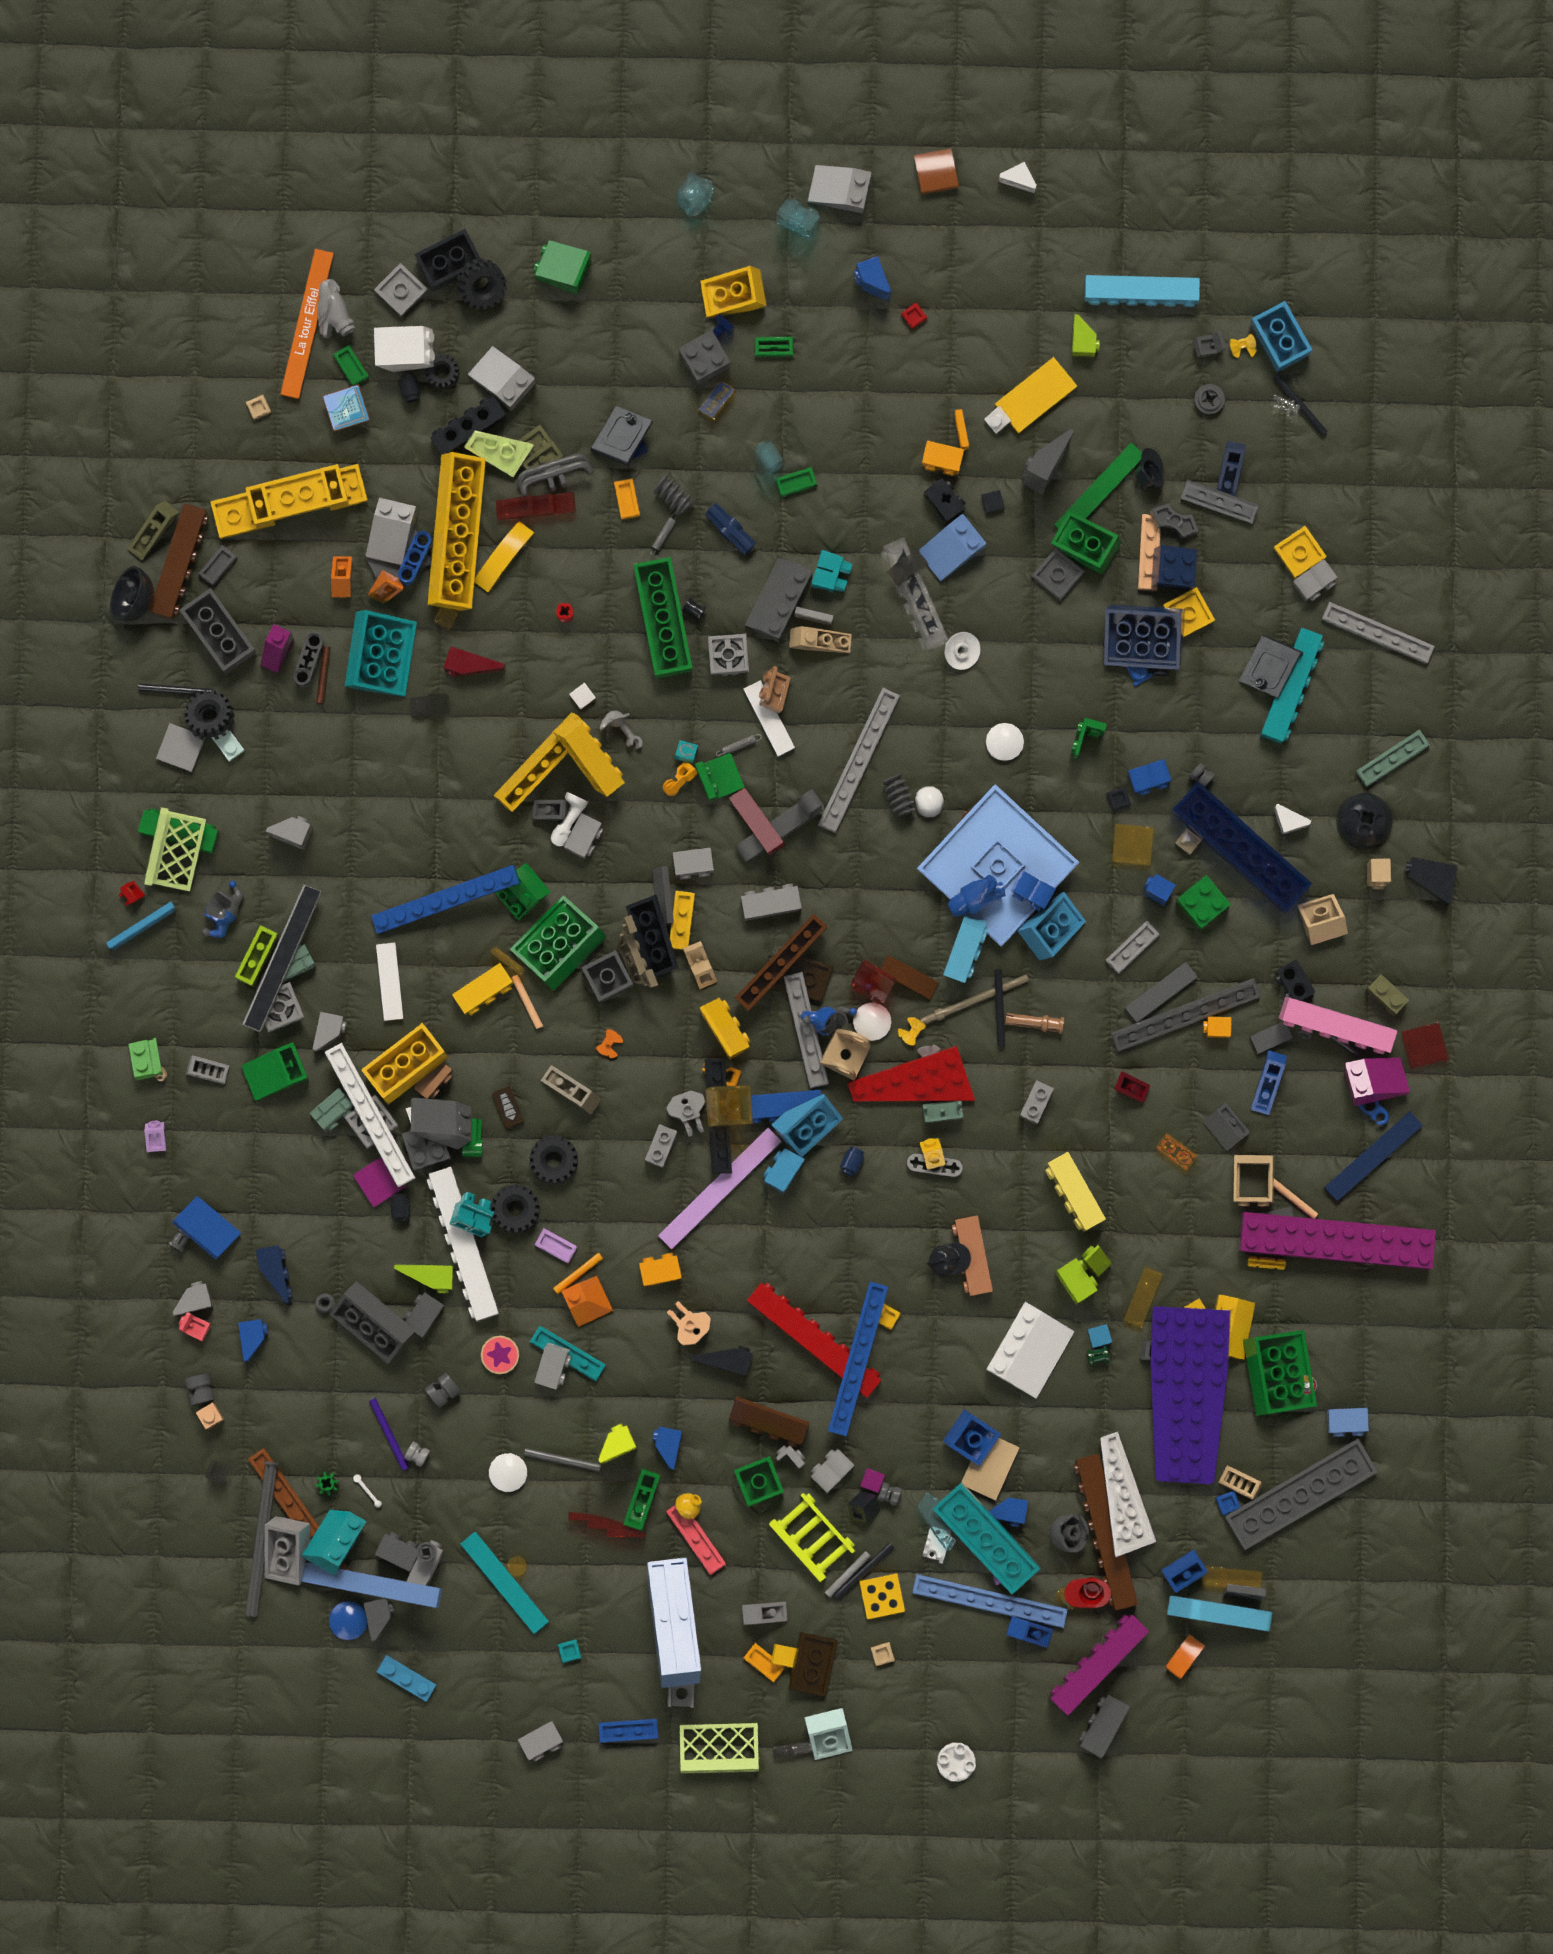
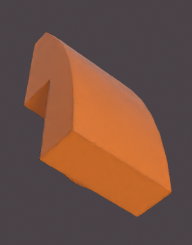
M1189 1634L1165 1669L1181 1680L1195 1659L1203 1651L1205 1645Z

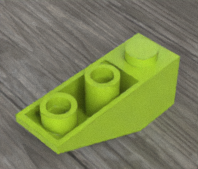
M1099 1245L1095 1248L1090 1246L1081 1255L1084 1258L1082 1261L1097 1278L1112 1264Z

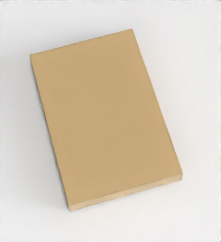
M998 1438L980 1466L972 1461L970 1462L962 1483L967 1488L996 1501L1020 1447Z

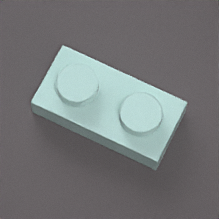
M226 730L224 737L221 734L218 740H215L214 737L211 738L230 762L245 750L232 732Z

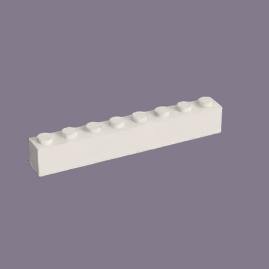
M449 1167L430 1173V1179H427L430 1190L434 1189L436 1197H433L436 1209L440 1208L442 1213L439 1219L442 1227L446 1226L448 1232L445 1234L447 1244H452L454 1252H451L454 1264L458 1263L460 1269L456 1271L459 1281H464L465 1289L462 1290L465 1299L470 1300L472 1306L468 1308L471 1318H476L478 1322L499 1315L474 1235L466 1230L464 1231L449 1225L455 1204L461 1201L453 1170Z

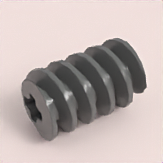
M668 473L657 483L654 493H660V499L666 498L665 504L671 503L670 509L674 510L677 508L675 513L680 515L686 512L695 503L696 499L689 501L691 495L684 496L685 489L679 491L680 484L673 485L675 479L668 480Z
M903 774L887 778L882 782L883 785H889L885 788V792L891 793L887 796V799L893 800L889 805L890 807H896L892 810V814H898L897 817L916 810V808H910L914 801L907 800L911 793H905L909 786H903V783L907 781V779L900 778Z

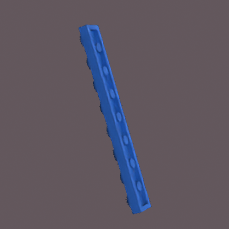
M511 865L371 915L377 934L521 883L515 865Z
M874 1282L869 1283L828 1428L829 1432L847 1436L888 1286Z

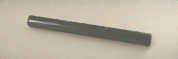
M525 1448L524 1456L600 1472L601 1464L529 1448Z

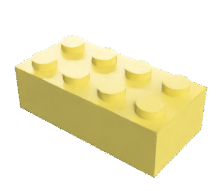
M1069 1152L1046 1164L1045 1172L1050 1180L1054 1179L1056 1183L1054 1188L1059 1197L1063 1195L1066 1201L1064 1206L1069 1214L1073 1213L1075 1217L1073 1222L1078 1231L1082 1229L1084 1233L1106 1220Z

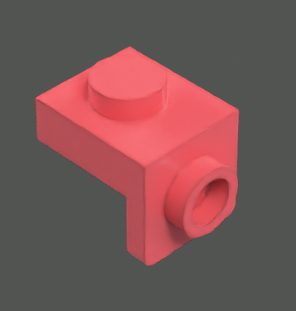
M187 1312L180 1319L179 1330L203 1342L212 1324Z

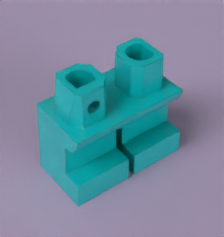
M822 550L811 587L828 590L832 593L834 590L844 592L847 581L839 579L838 576L840 572L850 575L853 564L844 561L842 556Z
M466 1192L463 1194L461 1201L455 1204L449 1225L483 1237L489 1234L491 1230L489 1223L490 1218L494 1214V1211H491V1201L480 1199L478 1205L474 1204L475 1195Z

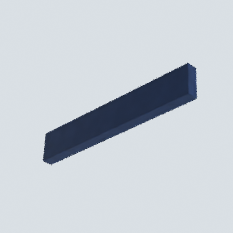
M1409 1111L1324 1187L1325 1190L1337 1202L1423 1125Z

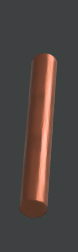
M323 646L316 698V703L324 704L331 647Z

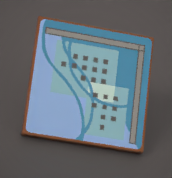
M359 385L322 396L334 432L370 421Z

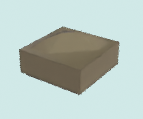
M1186 828L1175 842V845L1190 855L1202 839Z

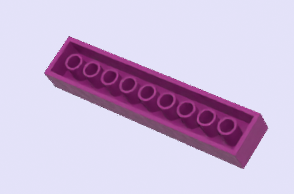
M1243 1212L1241 1213L1238 1252L1430 1270L1433 1269L1436 1230Z

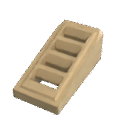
M1228 1465L1218 1482L1251 1500L1257 1498L1263 1486L1262 1482ZM1231 1472L1234 1473L1230 1483H1227ZM1238 1476H1240L1241 1479L1236 1487L1234 1486V1484ZM1245 1480H1248V1483H1247L1245 1489L1242 1490L1241 1488H1242V1486H1243ZM1252 1484H1255L1252 1493H1248Z

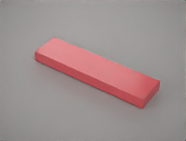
M676 1505L666 1511L710 1575L726 1565L695 1518L686 1519L682 1517Z

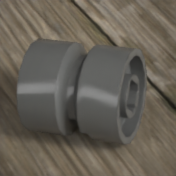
M446 1372L437 1379V1383L432 1382L425 1388L428 1395L439 1408L448 1402L449 1397L454 1398L461 1392Z
M209 1373L184 1379L187 1390L191 1392L188 1395L191 1406L215 1400L213 1389L209 1388L211 1384Z

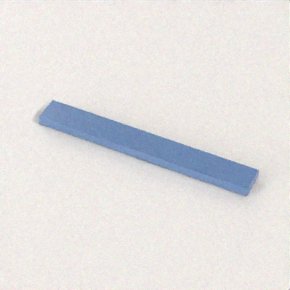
M305 1562L302 1582L439 1608L442 1594L441 1588L339 1569L334 1576L317 1565Z
M916 1574L912 1593L1061 1628H1064L1068 1609L918 1574Z

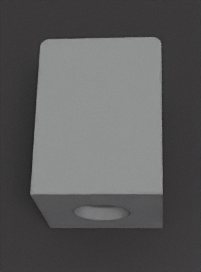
M695 1684L669 1687L668 1707L686 1706L694 1708ZM679 1688L687 1690V1697L685 1699L677 1698L676 1691Z

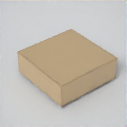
M263 395L246 402L254 420L271 413Z
M889 1642L871 1647L876 1666L895 1661Z

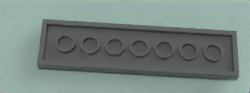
M1356 1439L1226 1515L1225 1518L1242 1548L1246 1550L1371 1477L1378 1471L1359 1439Z

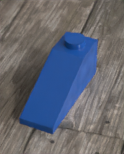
M1268 1050L1251 1110L1267 1115L1270 1114L1286 1065V1055Z

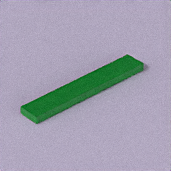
M1130 443L1054 526L1059 530L1069 511L1086 519L1141 461L1142 452L1134 444Z

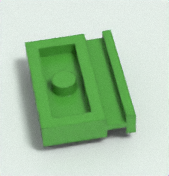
M156 1038L150 1041L143 1040L129 1044L136 1081L155 1077L154 1075L158 1074L163 1075Z

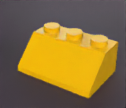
M717 998L700 1007V1012L731 1060L749 1049L750 1046L748 1044L751 1041L745 1032L743 1034L740 1032L738 1027L741 1025L735 1016L731 1017L728 1011L731 1009L727 1002Z
M1219 1294L1217 1295L1215 1309L1231 1310L1229 1357L1244 1360L1245 1348L1243 1340L1249 1338L1255 1303Z

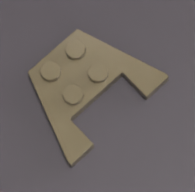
M631 915L624 917L623 921L625 924L621 927L623 933L619 935L617 947L626 971L633 983H642L643 986H649V988L655 987L658 983L653 970L646 971L647 964L645 959L640 956L639 943L633 938V934L637 932Z

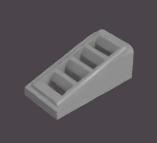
M192 1055L189 1059L186 1075L225 1084L229 1065ZM195 1062H199L197 1072L193 1071ZM203 1064H207L205 1073L201 1074ZM214 1066L212 1076H209L210 1068ZM220 1067L222 1068L220 1078H216L218 1068Z

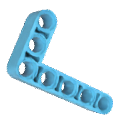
M1170 1596L1167 1615L1264 1631H1270L1273 1613Z

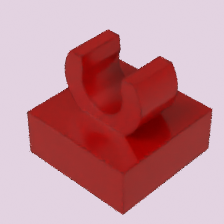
M135 881L126 883L120 888L122 892L119 893V897L125 896L128 899L125 905L135 903L146 896Z

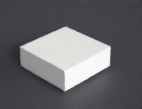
M585 683L569 694L580 710L596 699Z

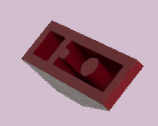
M450 646L443 668L444 671H447V675L457 678L458 675L463 677L504 671L506 666L504 663Z

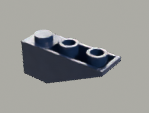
M279 1245L256 1249L259 1269L287 1304L290 1303L293 1295L291 1287H287L286 1282L289 1279L288 1268H284L283 1261L286 1260L284 1249H281Z

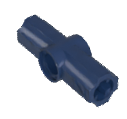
M717 503L712 505L705 513V516L718 528L720 534L727 541H731L744 555L756 545V542L743 530L741 524L734 517H730Z

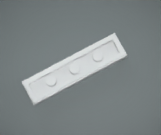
M760 680L743 690L775 753L779 757L795 749L777 712L759 705L761 699L759 698V692L764 687Z
M396 943L378 944L376 949L384 1021L404 1019Z

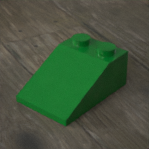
M1069 511L1054 536L1051 545L1084 566L1103 575L1121 545L1119 535Z

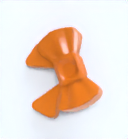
M607 1029L605 1039L601 1045L596 1047V1050L602 1055H609V1058L617 1057L618 1054L611 1046L613 1042L623 1043V1039L615 1031Z

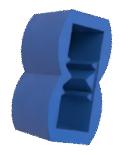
M1165 759L1128 771L1134 793H1139L1140 796L1150 793V789L1157 787L1158 790L1169 786L1168 783L1172 781Z
M1022 870L1011 892L1014 893V898L1021 902L1024 899L1030 902V907L1039 911L1040 909L1045 910L1056 889Z

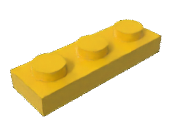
M675 891L674 922L671 924L670 932L673 949L683 950L689 944L695 893Z

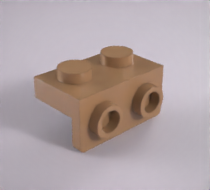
M773 666L764 674L763 681L765 683L759 692V698H761L759 705L780 713L783 710L791 677L777 672L778 667Z
M442 1063L422 1078L414 1089L424 1098L434 1099L440 1092V1086L443 1083L446 1085L453 1077L451 1075L453 1070Z

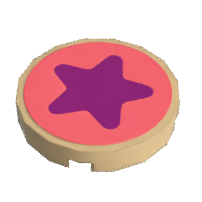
M494 1336L483 1345L481 1360L485 1368L490 1372L506 1374L518 1364L519 1349L509 1337Z

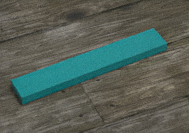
M476 1531L461 1543L466 1552L534 1634L549 1622Z

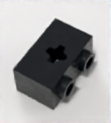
M941 478L924 491V496L943 521L948 524L965 511L964 505L966 503L960 495L956 496L952 491L954 490L952 484L948 480L945 481ZM943 496L945 498H950L949 504L947 502H942Z

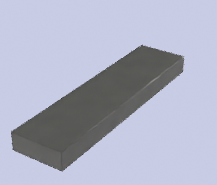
M1187 480L1180 498L1251 524L1259 507L1258 504L1190 480Z
M1185 962L1125 1007L1133 1020L1138 1023L1195 980L1197 975Z

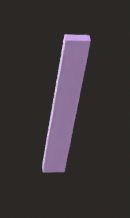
M767 1128L732 1162V1173L720 1174L658 1236L672 1250L781 1143V1140Z

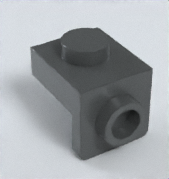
M1221 331L1213 335L1193 339L1198 358L1217 355L1226 349Z

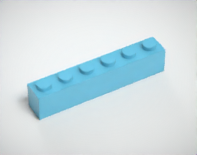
M1086 275L1084 302H1089L1090 305L1108 302V305L1126 303L1129 306H1136L1138 303H1145L1146 306L1164 304L1167 307H1174L1176 304H1183L1184 307H1194L1199 302L1200 278Z

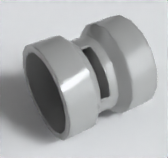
M412 1442L404 1458L408 1461L412 1460L416 1465L422 1467L430 1450L422 1449L419 1447V1444Z

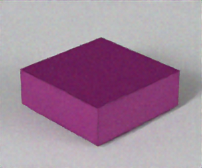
M867 1468L860 1486L878 1493L885 1475Z

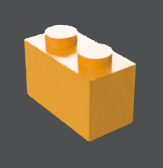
M927 441L921 466L931 472L940 470L948 476L958 475L964 449Z
M673 1253L661 1255L662 1259L654 1260V1257L642 1259L643 1263H639L644 1287L682 1279L677 1256H673Z

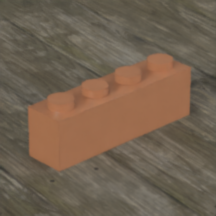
M978 1216L955 1220V1224L952 1225L953 1235L958 1237V1242L965 1245L971 1254L969 1267L961 1272L966 1277V1281L963 1282L965 1293H969L970 1297L993 1292Z

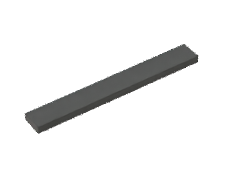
M1252 978L1112 1032L1111 1035L1119 1052L1261 996L1256 981Z

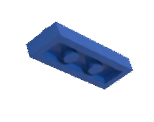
M657 1719L600 1722V1742L657 1739Z

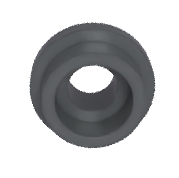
M321 1294L316 1299V1308L322 1313H328L333 1310L335 1300L329 1294ZM323 1300L329 1301V1305L327 1307L322 1306Z

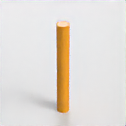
M597 1253L553 1288L555 1292L559 1294L600 1262L603 1259L602 1256Z

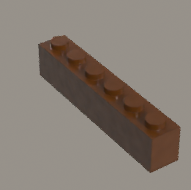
M186 503L183 504L154 594V600L149 610L151 614L172 621L174 616H178L180 611L179 600L184 598L186 592L184 585L186 580L189 581L192 573L190 566L192 562L195 563L198 552L196 547L197 544H201L203 526L206 527L209 521L206 509Z
M813 914L739 992L735 1000L749 1013L827 930V926Z

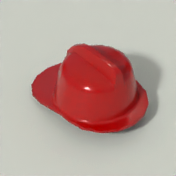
M1079 1578L1069 1582L1065 1588L1064 1596L1068 1604L1073 1607L1098 1608L1108 1603L1111 1597V1590L1106 1582L1098 1578Z

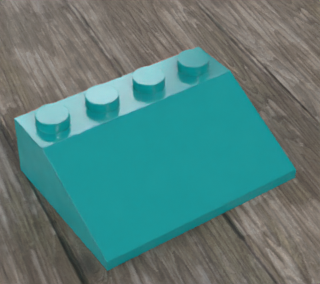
M368 610L357 611L344 686L363 691L405 697L417 622Z

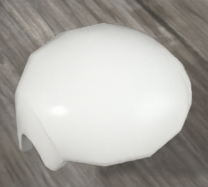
M923 787L916 793L915 804L921 815L935 817L941 813L944 807V798L940 790L935 787Z

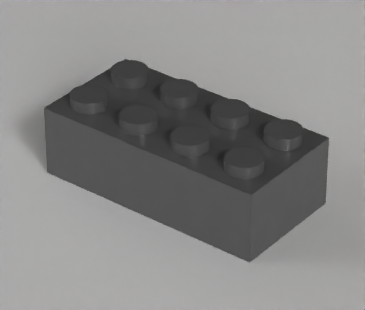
M211 588L180 609L181 614L225 675L256 654L251 643Z
M357 1281L343 1294L330 1313L335 1320L387 1364L400 1353L415 1332L409 1324L405 1323Z

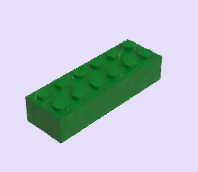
M671 557L633 564L655 679L693 672Z

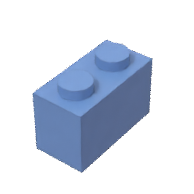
M1368 1409L1327 1410L1328 1433H1333V1437L1345 1436V1432H1352V1436L1364 1435V1432L1369 1431Z

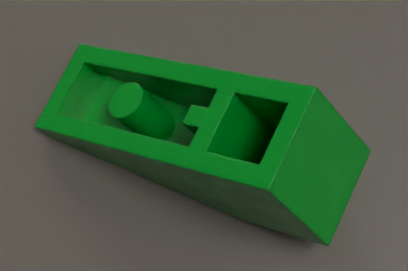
M641 1467L623 1525L642 1531L660 1473Z

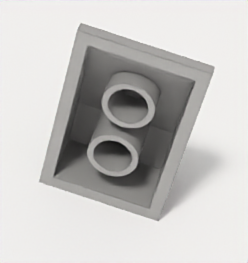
M816 165L808 202L863 214L871 172L855 168Z
M493 346L468 374V376L510 411L515 408L536 384L533 376Z
M379 498L373 518L366 558L399 566L402 565L418 516L416 506Z
M275 1516L265 1524V1578L295 1585L301 1584L306 1559L301 1557L310 1542V1523Z

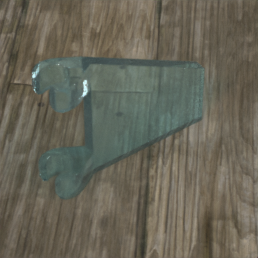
M927 1492L918 1504L917 1509L941 1545L950 1551L956 1540L945 1535L950 1527L933 1510V1507L940 1500Z

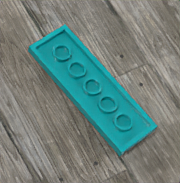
M962 1482L933 1507V1510L1011 1594L1017 1591L1040 1570L1041 1567Z

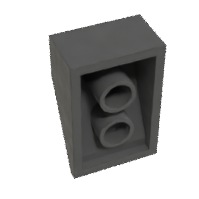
M412 1098L411 1133L458 1150L471 1141V1107L457 1101Z

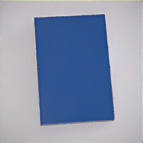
M198 1196L172 1222L215 1260L241 1234L239 1230Z

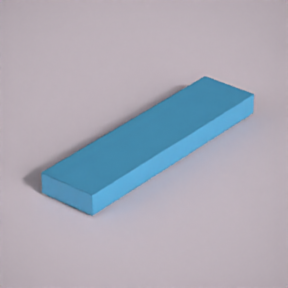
M169 902L106 944L111 950H115L176 911L174 904Z

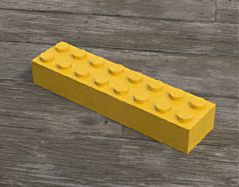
M454 452L441 455L427 605L459 611L472 609L486 458Z

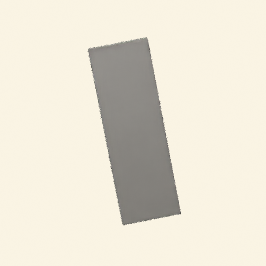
M1146 921L1105 961L1119 974L1160 934Z

